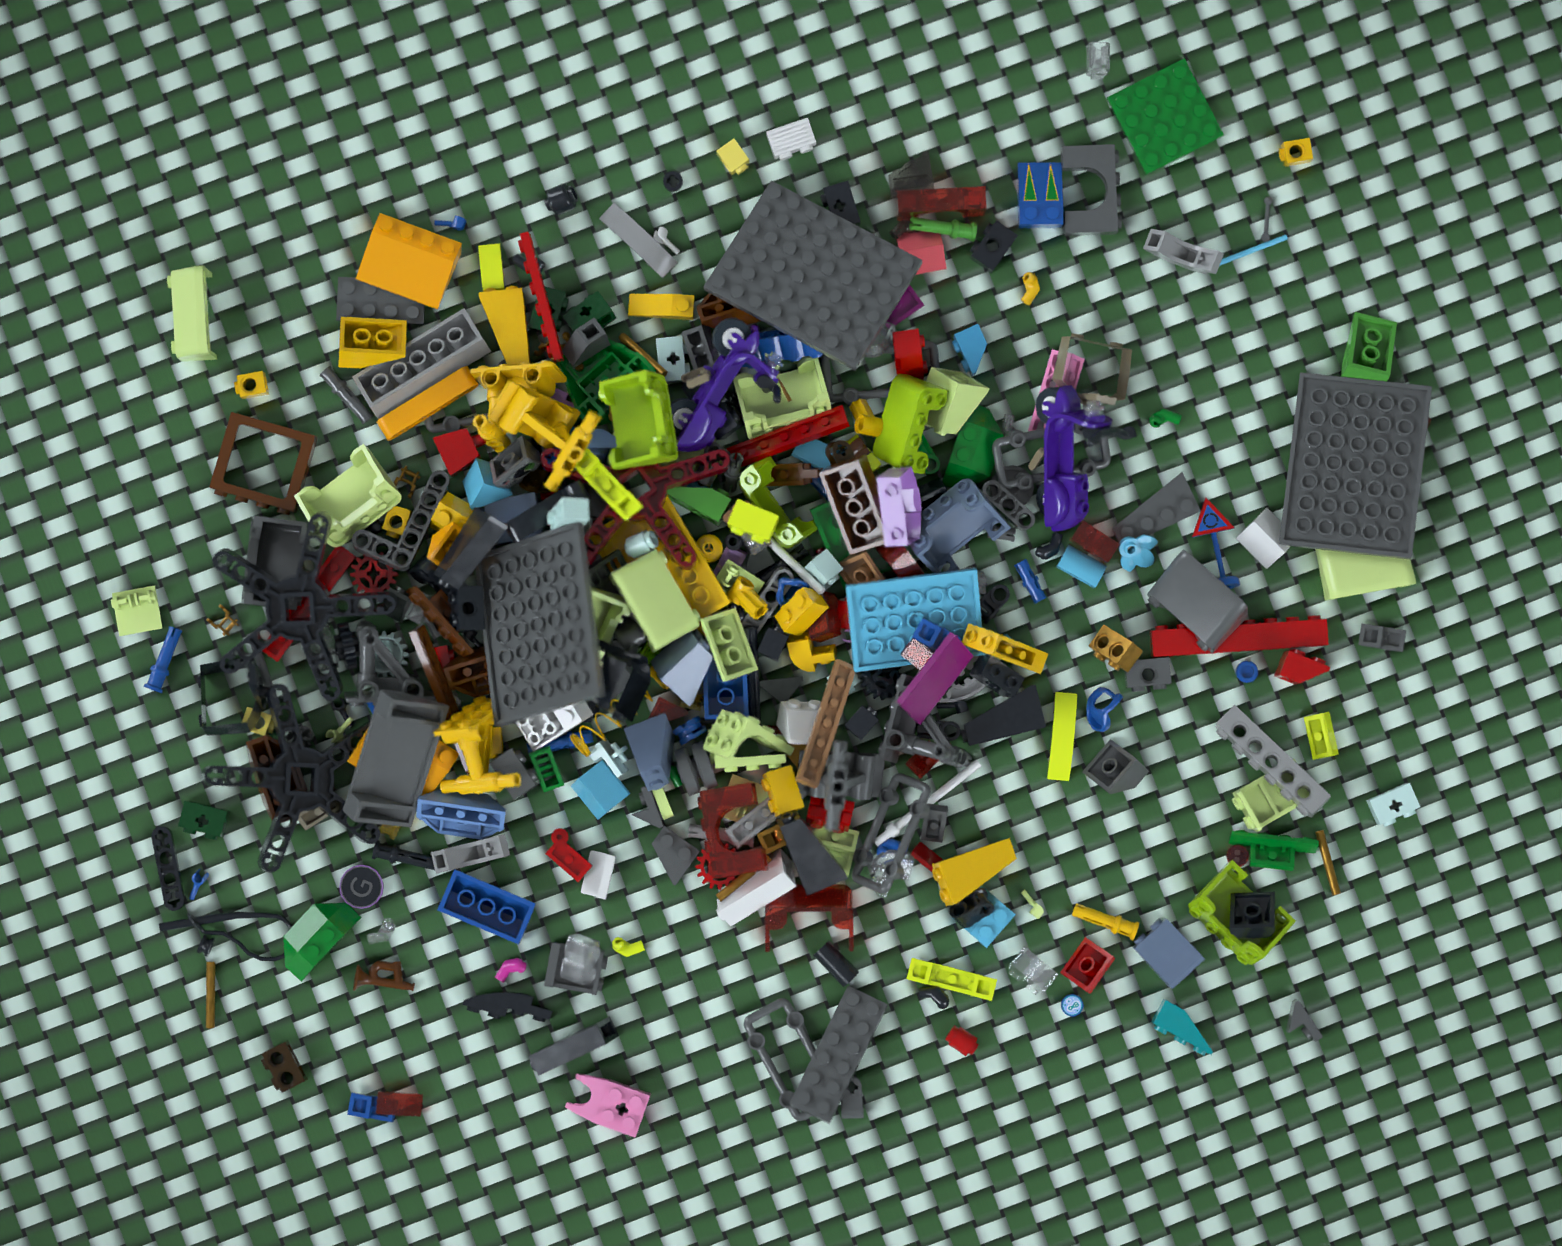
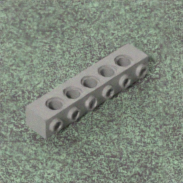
M1236 705L1216 723V733L1223 740L1228 739L1233 744L1232 748L1239 755L1244 754L1249 759L1248 763L1256 771L1260 769L1265 774L1264 778L1272 786L1276 784L1281 789L1280 793L1286 800L1295 802L1298 805L1296 809L1303 816L1308 815L1312 818L1329 801L1331 795ZM1242 728L1245 731V735L1237 737L1234 735L1233 730ZM1258 743L1261 746V751L1252 752L1249 745ZM1273 758L1277 761V766L1273 768L1268 767L1265 760ZM1284 773H1289L1293 776V781L1286 783L1282 780L1281 776ZM1304 788L1308 790L1309 797L1301 798L1297 791Z

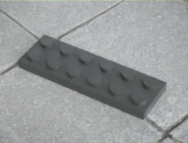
M847 986L789 1103L791 1106L830 1124L888 1007L886 1003Z

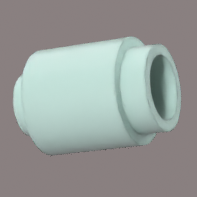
M644 530L626 538L624 549L629 556L638 558L655 550V547L658 546V538L652 530Z

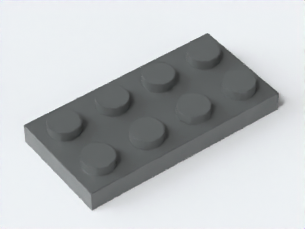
M338 277L336 321L341 322V317L407 320V324L424 325V304L356 280V278Z

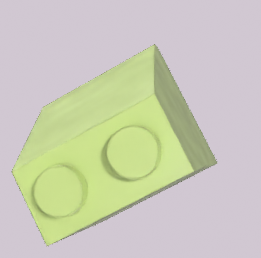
M931 367L926 382L949 391L946 404L941 409L929 410L925 426L933 427L935 433L946 436L947 433L957 434L990 388L963 372Z

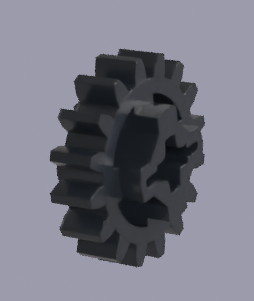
M348 622L337 624L338 635H334L339 661H344L346 670L358 668L356 657H359V641L356 632H351Z
M902 667L861 671L862 674L858 676V679L863 680V683L860 686L867 688L866 694L872 692L873 699H876L878 696H880L881 701L886 698L891 699L897 693L896 683L901 678L902 673H899V670Z

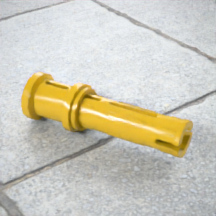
M1076 903L1072 913L1073 917L1110 929L1112 934L1116 935L1119 933L1130 937L1132 941L1136 936L1140 923L1122 919L1121 915L1114 917Z

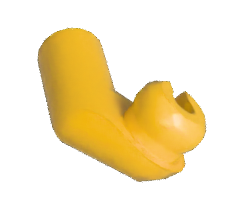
M1027 272L1023 275L1026 293L1021 301L1030 306L1039 293L1040 286L1037 276Z

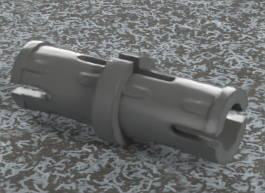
M732 453L729 457L730 465L728 470L724 472L725 481L723 489L726 492H729L730 486H732L731 493L737 489V482L742 473L741 465L744 459L740 453H737L736 459H734L735 453Z

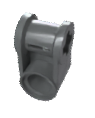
M853 1076L851 1081H854L858 1088H854V1092H850L849 1088H847L841 1100V1119L864 1118L862 1086L860 1080Z

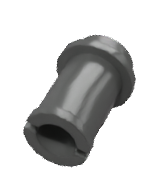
M995 524L992 531L999 530L1001 526ZM1010 528L998 539L1014 542L1016 528Z

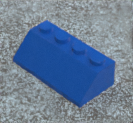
M454 869L437 910L511 942L520 944L536 903Z

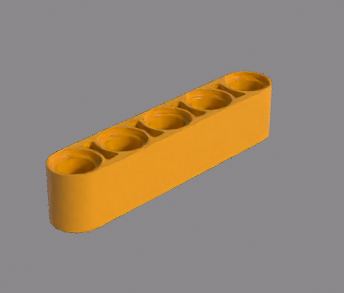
M464 366L384 415L376 423L387 441L393 440L471 392L479 384L470 374L469 367Z

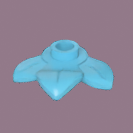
M1145 534L1137 538L1130 536L1122 538L1118 547L1122 555L1120 560L1121 566L1131 572L1136 565L1144 568L1153 565L1154 556L1150 550L1158 543V540L1153 536Z

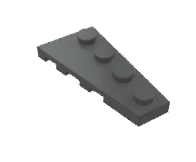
M1183 472L1112 528L1118 543L1127 536L1137 538L1144 534L1151 535L1201 511Z

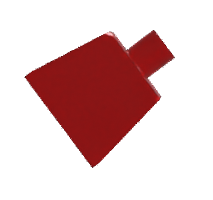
M467 428L433 437L451 477L456 476L473 464L476 458L480 459L481 456L477 448L486 444V441L479 433L471 436Z

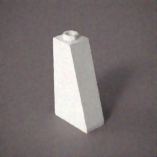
M781 848L769 856L772 859L771 862L722 902L717 899L718 909L716 911L722 921L726 920L732 926L796 887L793 862Z

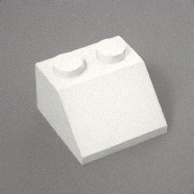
M790 699L780 702L776 725L789 744L808 743L821 704L820 701L800 702L796 699Z

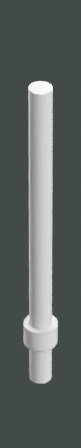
M975 760L931 794L927 803L934 804L978 770L981 767L980 763ZM910 812L896 823L888 825L886 830L875 838L874 843L877 847L889 838L896 837L900 833L899 831L909 824L912 817Z

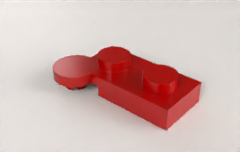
M562 828L555 829L551 834L554 844L545 854L577 882H580L593 865L567 843L569 835L566 830Z

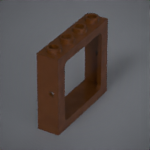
M231 412L209 488L215 490L214 494L227 497V494L235 495V500L248 503V500L256 501V506L269 509V506L277 507V512L290 515V512L296 513L299 504L294 496L304 488L318 437ZM240 425L301 442V448L286 498H276L224 482V476Z

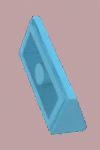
M818 439L795 447L791 455L803 462L811 463V466L824 469L831 466L825 454V448L828 444Z

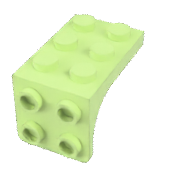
M723 709L703 745L706 751L728 759L733 758L739 745L748 737L763 747L789 756L792 755L795 749L787 744L788 742L785 737L778 734L775 736L773 729L765 725L761 727L759 725L760 721L751 716L747 718L737 711L731 713Z
M710 752V763L715 764V768H724L725 772L738 771V767L746 766L747 770H759L760 765L767 764L769 769L782 768L781 763H786L785 754L733 757L728 759Z
M1284 773L1281 776L1282 780L1286 783L1293 781V776L1289 773ZM1265 775L1232 793L1234 796L1232 798L1233 804L1237 810H1242L1245 815L1242 818L1248 829L1257 832L1263 830L1264 826L1298 806L1292 800H1286L1280 793L1281 789L1276 784L1274 786L1269 784L1264 778ZM1301 788L1297 791L1301 798L1309 797L1308 790Z

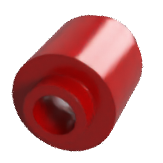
M954 1025L945 1038L949 1042V1046L964 1056H967L968 1053L972 1055L979 1045L976 1043L978 1038L961 1026L958 1028Z

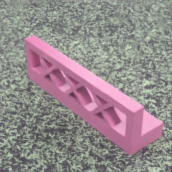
M1057 350L1051 351L1040 392L1050 388L1049 384L1053 378L1059 352ZM1067 353L1063 381L1067 385H1072L1076 390L1084 359L1073 353ZM1036 406L1028 432L1036 430L1038 422L1041 421L1037 415Z

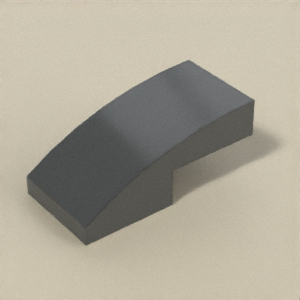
M1361 623L1358 645L1403 652L1406 630Z

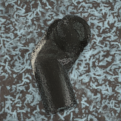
M902 219L890 231V235L897 240L903 233H919L920 231L910 230L909 225L912 221L910 219Z

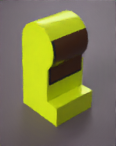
M857 434L846 441L849 443L855 457L866 454L873 472L882 465Z

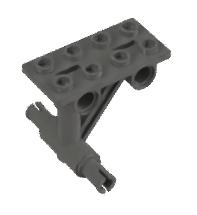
M360 621L356 626V634L359 638L360 672L357 673L356 691L344 692L346 702L351 703V706H363L364 702H373V705H376L380 689L400 691L435 701L433 691L423 690V686L417 676L408 674L378 638L376 625H373L370 621ZM375 652L396 677L377 678V672H375ZM410 684H416L413 690H407V687ZM372 685L371 690L363 691L364 686Z
M902 673L901 678L896 683V697L890 705V719L885 724V738L879 746V759L897 763L899 754L902 752L937 759L944 764L954 767L970 765L971 762L968 761L972 760L971 755L964 749L951 744L931 713L927 715L922 724L935 743L922 740L919 736L914 735L917 723L896 701L915 677Z
M834 740L833 751H829L818 787L814 789L797 782L800 794L825 798L824 807L827 810L825 829L839 831L840 811L844 809L845 796H851L860 800H871L872 797H879L882 790L885 760L879 759V753L846 752L848 742ZM800 750L799 752L798 770L805 750Z

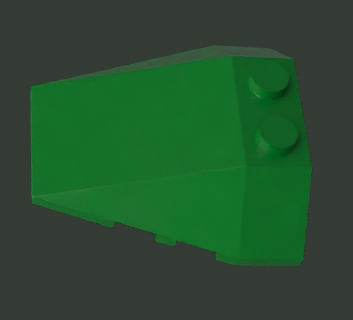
M609 338L610 345L582 363L584 365L582 371H577L573 368L565 356V361L556 363L558 368L567 377L565 385L574 408L578 409L581 413L579 417L584 421L589 410L601 416V420H599L596 427L613 422L608 417L609 405L600 400L599 382L643 370L656 372L655 368L642 354L634 352Z

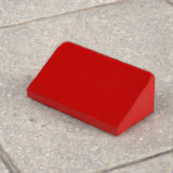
M919 842L910 854L931 872L933 870L932 864L943 861L941 857L922 842Z

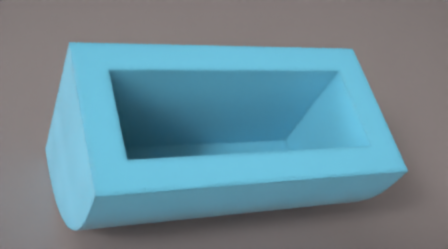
M1068 545L1056 567L1090 587L1096 588L1107 566Z

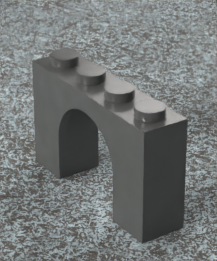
M1115 144L1062 146V171L1093 172L1101 178L1106 189L1105 200L1099 207L1088 211L1064 212V236L1117 234L1118 228H1122L1121 215H1117V207H1121V195L1117 194L1116 185H1120V173L1116 172L1115 164L1119 163V151L1115 150Z

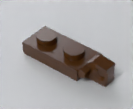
M806 462L777 463L771 471V477H773L774 481L767 486L806 485L812 483V478H819V472L823 468H811V463Z

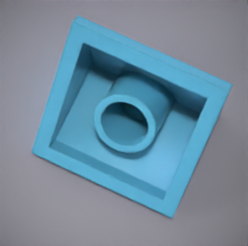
M475 459L462 481L471 510L513 495L511 488L496 487L493 484L490 463L482 459Z
M604 760L597 763L571 785L597 820L630 794Z

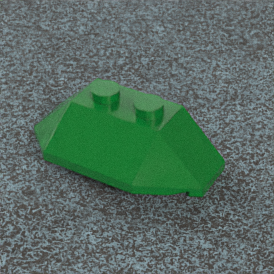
M978 405L960 428L942 481L946 487L952 488L959 481L966 478L971 479L977 484L990 477L995 463L992 445L996 439L1004 435L989 408Z
M346 902L313 904L283 936L285 967L302 982L362 917Z

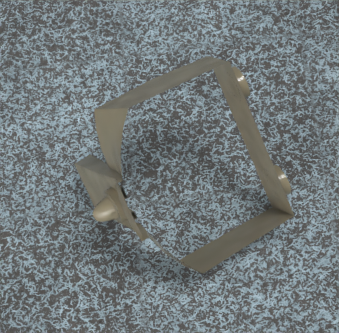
M1072 333L1071 336L1062 337L1052 378L1059 388L1067 386L1063 381V374L1070 339L1120 349L1122 350L1117 393L1110 397L1097 393H1082V395L1078 393L1083 409H1091L1095 402L1115 405L1116 401L1125 400L1132 350L1123 348L1121 343L1110 342V345L1085 340L1084 335Z

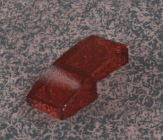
M378 1091L376 1114L421 1117L423 1094Z

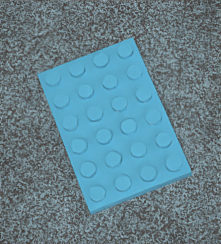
M976 568L845 585L854 672L927 663L937 649L929 647L912 637L922 618L961 636V642L968 623L982 628ZM966 646L973 656L984 655L983 652Z

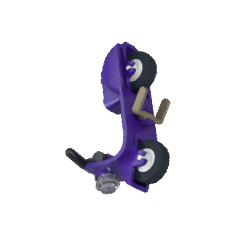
M727 318L721 321L715 327L712 335L715 349L721 355L717 358L712 368L709 365H704V367H699L681 376V380L687 382V387L693 388L698 385L700 387L692 400L678 398L670 403L678 451H698L706 446L709 447L715 439L714 433L718 427L721 428L727 419L725 416L726 411L717 405L745 363L750 364L757 371L753 376V380L762 388L763 392L769 393L772 391L773 401L775 403L781 402V388L776 383L779 381L777 379L780 366H784L781 362L783 358L771 352L770 355L765 353V359L761 361L754 355L759 345V332L755 325L749 328L742 320L736 318Z
M1072 385L1060 388H1046L1040 392L1036 399L1037 415L1046 424L1044 447L1037 450L1028 467L1030 470H1035L1044 457V483L1037 490L1036 501L1040 512L1044 515L1045 526L1051 527L1053 532L1075 527L1086 517L1089 510L1088 476L1086 474L1074 473L1075 424L1084 426L1082 434L1084 438L1088 439L1086 443L1089 447H1093L1100 439L1115 436L1126 440L1129 436L1126 431L1110 426L1113 420L1103 414L1105 405H1101V401H1087V405H1084L1083 409H1081L1080 398Z

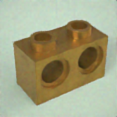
M1105 625L1101 627L1089 644V647L1095 651L1093 655L1102 662L1108 660L1107 664L1117 671L1121 668L1129 672L1143 652L1132 641Z

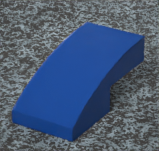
M922 618L912 637L929 647L937 649L951 631ZM953 633L954 635H956V636L959 638V640H961V638H962L961 636H959V635Z
M351 1093L347 1115L394 1122L398 1100Z

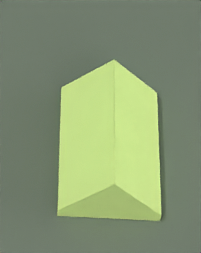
M736 608L700 619L723 682L758 670Z

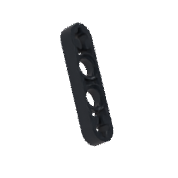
M165 826L155 828L151 834L165 907L171 911H177L185 904L172 831ZM160 830L163 833H167L168 837L164 838L165 845L170 844V848L158 850V846H163L161 839H157ZM165 851L170 852L172 855V861L169 864L162 863L160 859L161 854ZM168 873H173L176 876V883L172 886L167 885L164 881ZM178 887L179 891H174L176 898H180V902L177 903V907H174V904L169 903V900L172 899V892L167 893L166 889Z

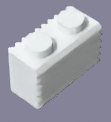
M808 118L766 131L774 158H780L781 161L791 158L794 152L800 151L801 154L813 150L812 146L816 145Z

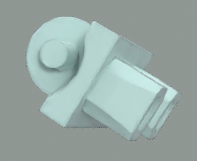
M602 740L595 745V749L589 755L595 763L604 759L617 778L629 770L624 764L628 760L623 753L628 749L626 745L620 748L616 742L610 744L608 740Z

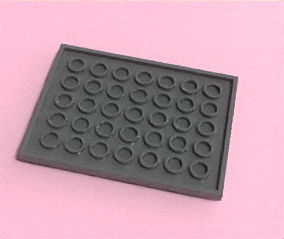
M770 181L703 287L705 291L856 371L921 267L922 260L785 187Z
M1300 372L1279 544L1412 560L1432 386Z
M575 522L521 540L515 544L512 543L489 551L476 566L475 571L477 586H483L485 625L483 637L494 726L502 727L605 696L583 523Z

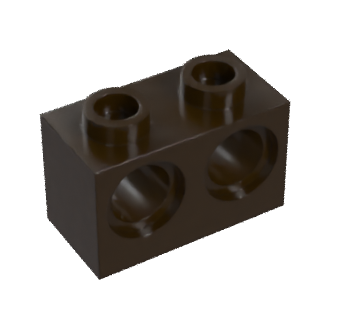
M288 1040L262 1053V1064L266 1071H271L273 1078H271L272 1084L276 1090L280 1089L281 1093L308 1080ZM274 1052H280L283 1055V1062L281 1064L273 1061L272 1056ZM284 1072H290L293 1075L292 1083L284 1082L282 1078Z

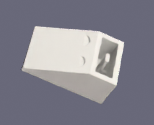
M581 702L515 723L531 749L535 751L593 716V713L586 702Z

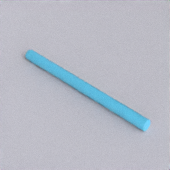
M1287 235L1223 258L1220 265L1288 240Z

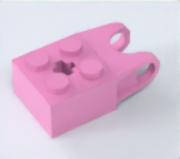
M576 1073L575 1079L590 1088L591 1098L583 1104L567 1102L565 1107L593 1123L636 1137L651 1093L611 1079ZM625 1103V1108L628 1109V1112L619 1113V1109L616 1108L617 1104Z

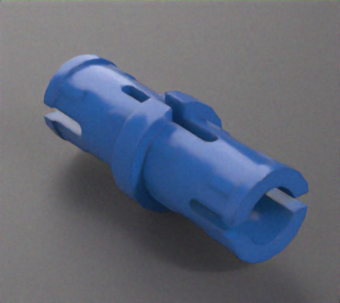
M1027 559L1015 564L1014 567L1023 581L1022 585L1026 587L1034 604L1047 598L1040 587L1038 576H1035Z

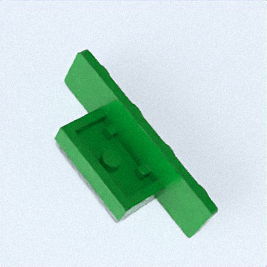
M1245 830L1231 831L1228 844L1249 846V866L1293 871L1295 852L1314 854L1319 846V840H1313L1310 837L1294 838L1289 835L1276 836L1265 832L1248 833Z

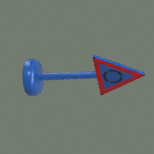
M1205 497L1192 537L1211 534L1220 574L1218 579L1229 589L1240 586V580L1236 576L1226 577L1216 532L1235 529V527Z

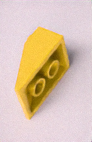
M341 317L338 367L361 369L405 358L407 320Z

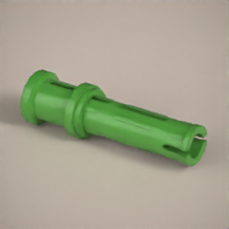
M914 216L910 219L912 221L909 225L910 230L949 235L952 239L957 237L966 238L972 242L976 238V222L971 224L960 223L959 220L946 222Z

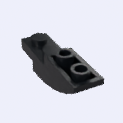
M491 992L476 995L463 1001V1005L467 1006L466 1010L479 1013L480 1010L487 1011L488 1016L500 1019L501 1016L505 1017L508 1008L512 1009V1014L524 1016L527 1013L533 1015L532 1019L540 1022H545L546 1019L550 1020L553 1013L552 1009L534 1005V995L518 992Z

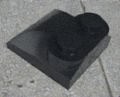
M1275 892L1231 893L1230 934L1240 939L1268 938L1275 933Z

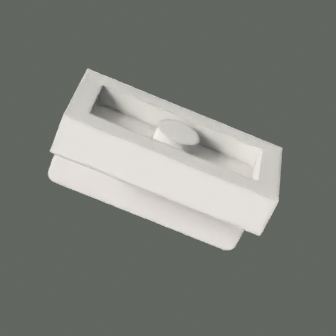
M593 850L590 851L588 861L593 866L584 876L581 893L601 899L607 898L616 856Z

